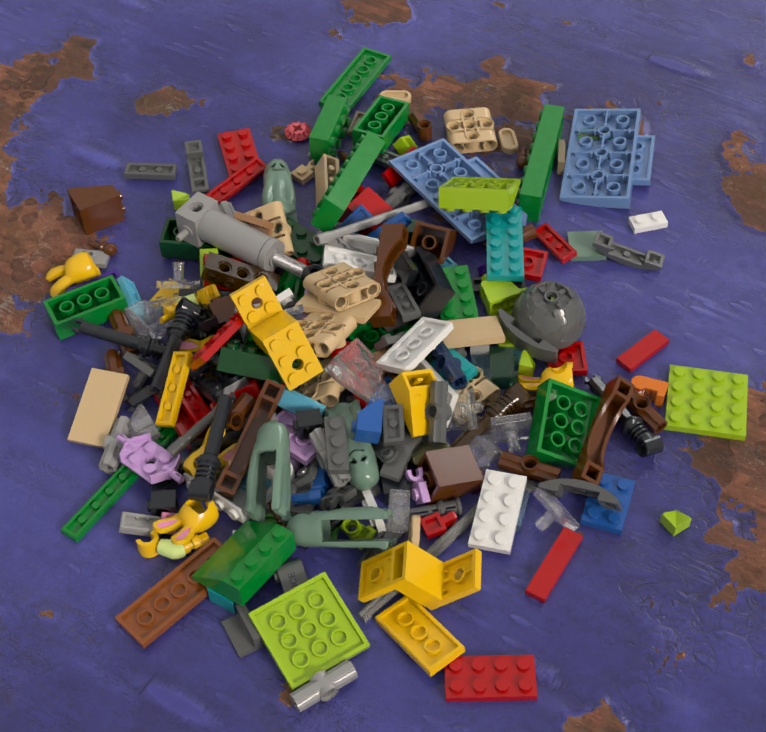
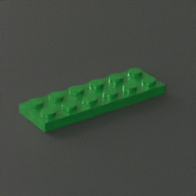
M363 47L318 101L319 107L323 108L328 95L348 98V105H350L351 111L391 62V55Z

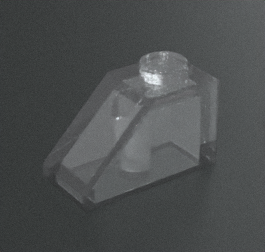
M139 404L127 423L131 431L127 434L129 438L150 433L151 440L155 441L162 436L143 404Z
M477 435L469 444L471 451L475 455L476 463L479 469L481 468L482 470L491 466L502 453V450L490 437Z

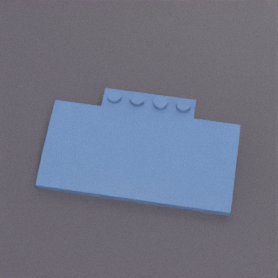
M575 109L559 197L560 201L594 207L630 209L633 185H650L655 147V135H639L641 109ZM577 132L578 134L580 132L594 134V136L597 134L600 140H593L591 137L586 136L578 141Z
M442 138L389 160V165L468 242L472 244L486 240V213H480L479 210L462 212V209L445 211V209L439 208L438 187L452 177L500 178L477 156L467 160ZM522 210L523 227L526 225L527 214Z

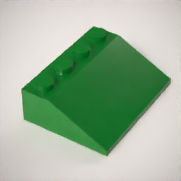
M551 378L538 385L526 455H534L538 458L539 462L574 469L601 397Z
M245 521L192 575V579L243 607L296 550L294 532L276 523Z

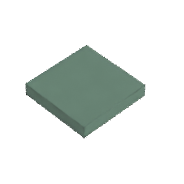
M597 231L567 232L568 244L577 251V256L570 261H600L607 259L605 255L592 246Z

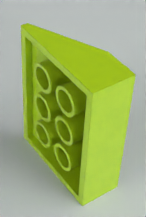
M452 177L438 187L439 208H443L445 211L462 209V212L479 210L480 213H488L491 210L499 214L507 213L513 207L521 179Z

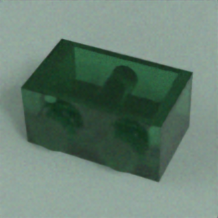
M490 347L491 382L500 389H508L514 384V381H518V369H514V366H517V354H513V347Z

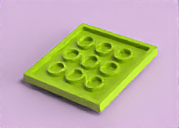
M670 365L665 420L668 423L664 430L745 441L748 375Z
M325 571L248 613V617L259 632L263 643L292 692L309 683L311 677L322 670L327 672L345 660H349L370 648V643Z

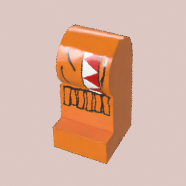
M640 375L633 377L631 383L635 385L634 390L640 396L643 395L651 401H655L654 406L662 408L669 382Z

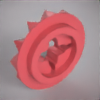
M292 122L285 129L286 137L292 141L305 140L311 134L310 125H306V122Z

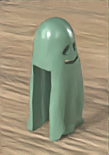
M279 158L272 159L264 170L262 206L274 201H281L286 218L289 217L298 223L296 195L290 169L284 160Z
M355 399L351 403H338L330 409L325 408L323 415L324 417H345L349 474L351 476L350 483L357 490L365 491L377 484L379 470L371 443L354 441V432H351L352 420H356L358 412L362 410L359 400Z
M272 420L262 424L256 435V442L251 453L247 474L244 509L255 522H265L267 466L275 465L271 508L274 513L281 516V521L287 524L292 518L290 512V437L283 423Z
M369 506L347 507L320 512L315 510L295 515L289 520L286 529L294 532L295 544L302 547L380 548L386 550L396 544V538L331 539L330 520L389 519L394 517L395 513L388 508Z

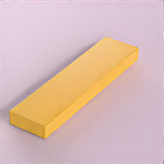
M173 352L155 425L158 427H175L190 370L188 365L192 362L191 357L193 354L191 352Z

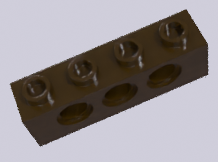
M209 251L201 280L236 291L264 275L274 294H276L280 275Z

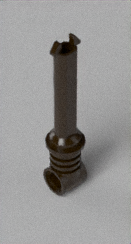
M516 381L504 391L503 395L496 402L487 404L485 414L450 445L451 448L465 445L471 446L494 424L505 423L507 415H510L511 412L524 404L531 395L519 381Z

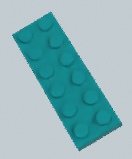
M513 206L504 214L491 210L486 213V280L524 282L522 206Z

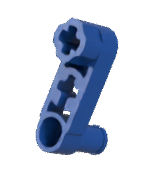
M318 465L319 469L309 492L292 494L291 499L294 507L311 504L312 506L320 505L321 499L327 496V491L330 490L332 481L326 470L322 469L320 465Z

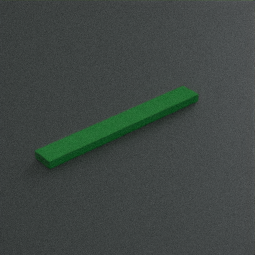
M158 427L151 434V440L166 449L178 434L173 427ZM122 464L60 529L61 533L78 543L140 476Z

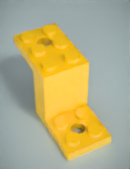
M264 275L229 294L254 342L271 358L289 391L324 371L298 321L282 309ZM259 297L261 299L260 305L252 307V300ZM295 359H301V365L298 368L292 367Z
M405 541L361 562L358 600L365 603L388 592L397 590L432 611L481 590L482 552L475 548L442 562L413 543Z

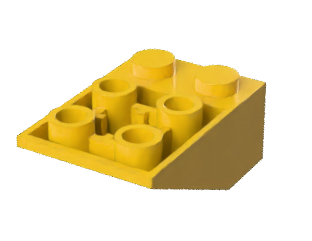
M432 369L401 372L388 384L397 405L403 404L404 421L412 438L429 435V420L425 416V408L430 403L431 381H437Z

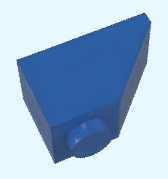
M379 398L358 412L356 420H352L351 432H354V441L379 443L382 430L384 399Z

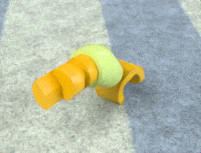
M213 283L198 290L196 293L184 297L199 306H206L210 304L211 299L220 296ZM181 298L177 299L172 306L169 305L163 309L164 316L159 318L160 324L174 319V311Z
M152 530L150 533L152 541L143 542L141 539H137L136 544L139 554L144 558H152L160 554L172 560L186 557V554L191 553L192 549L194 551L200 549L210 541L207 532L200 535L195 534L188 543L176 545L172 544L171 539L162 538L159 540L158 533Z

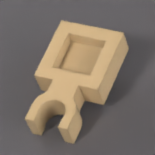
M314 160L309 161L307 166L301 164L291 172L292 179L301 185L311 180L315 173Z

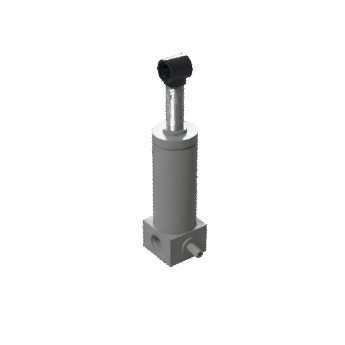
M200 192L195 193L175 212L179 232L176 235V240L179 242L184 240L198 248L206 242L252 266L269 272L280 267L300 277L303 281L309 274L324 269L321 265L312 264L307 266L284 255L285 246L282 241L220 212L218 201Z

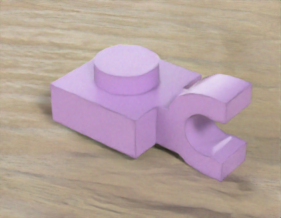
M422 467L416 469V477L412 475L411 470L405 471L406 479L413 482V485H411V496L416 505L430 502L426 481H423Z

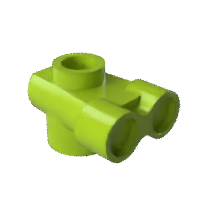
M344 520L339 527L350 539H370L377 532L370 525L366 527L359 523L358 520ZM351 527H356V530L349 531Z

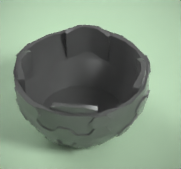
M547 280L532 284L519 295L513 306L512 317L515 318L514 326L538 344L544 339L557 349L566 348L577 342L584 328H586V311L581 298L571 287L559 282Z

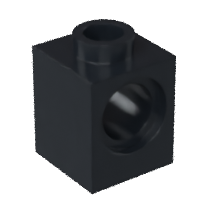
M320 408L295 412L296 420H292L294 433L298 432L299 440L309 439V433L314 429L323 428Z
M176 489L151 491V500H147L148 512H151L153 516L160 517L162 512L178 513L179 501Z

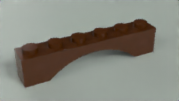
M403 222L382 224L381 232H379V247L376 249L377 261L374 263L375 274L372 279L381 286L379 295L374 298L380 299L381 305L369 319L374 328L396 326L398 310L393 300L389 297L388 278L394 262L407 248L409 233Z
M617 376L606 383L570 479L583 480L599 486L604 472V455L608 440L620 415L629 403L635 387L634 384L621 376Z
M268 378L266 379L243 432L215 485L214 491L222 497L231 501L234 500L249 468L257 432L262 424L271 421L286 386Z

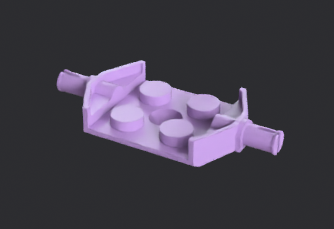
M123 433L117 435L116 440L124 445L119 454L120 462L151 484L174 479L179 484L184 482L185 476L177 472L181 463L180 454L174 458L167 450L151 440L150 433L132 438L126 437Z

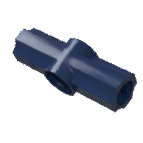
M441 341L430 352L435 360V369L444 374L453 389L458 390L461 387H465L468 381L461 369L460 359L453 357L444 342Z

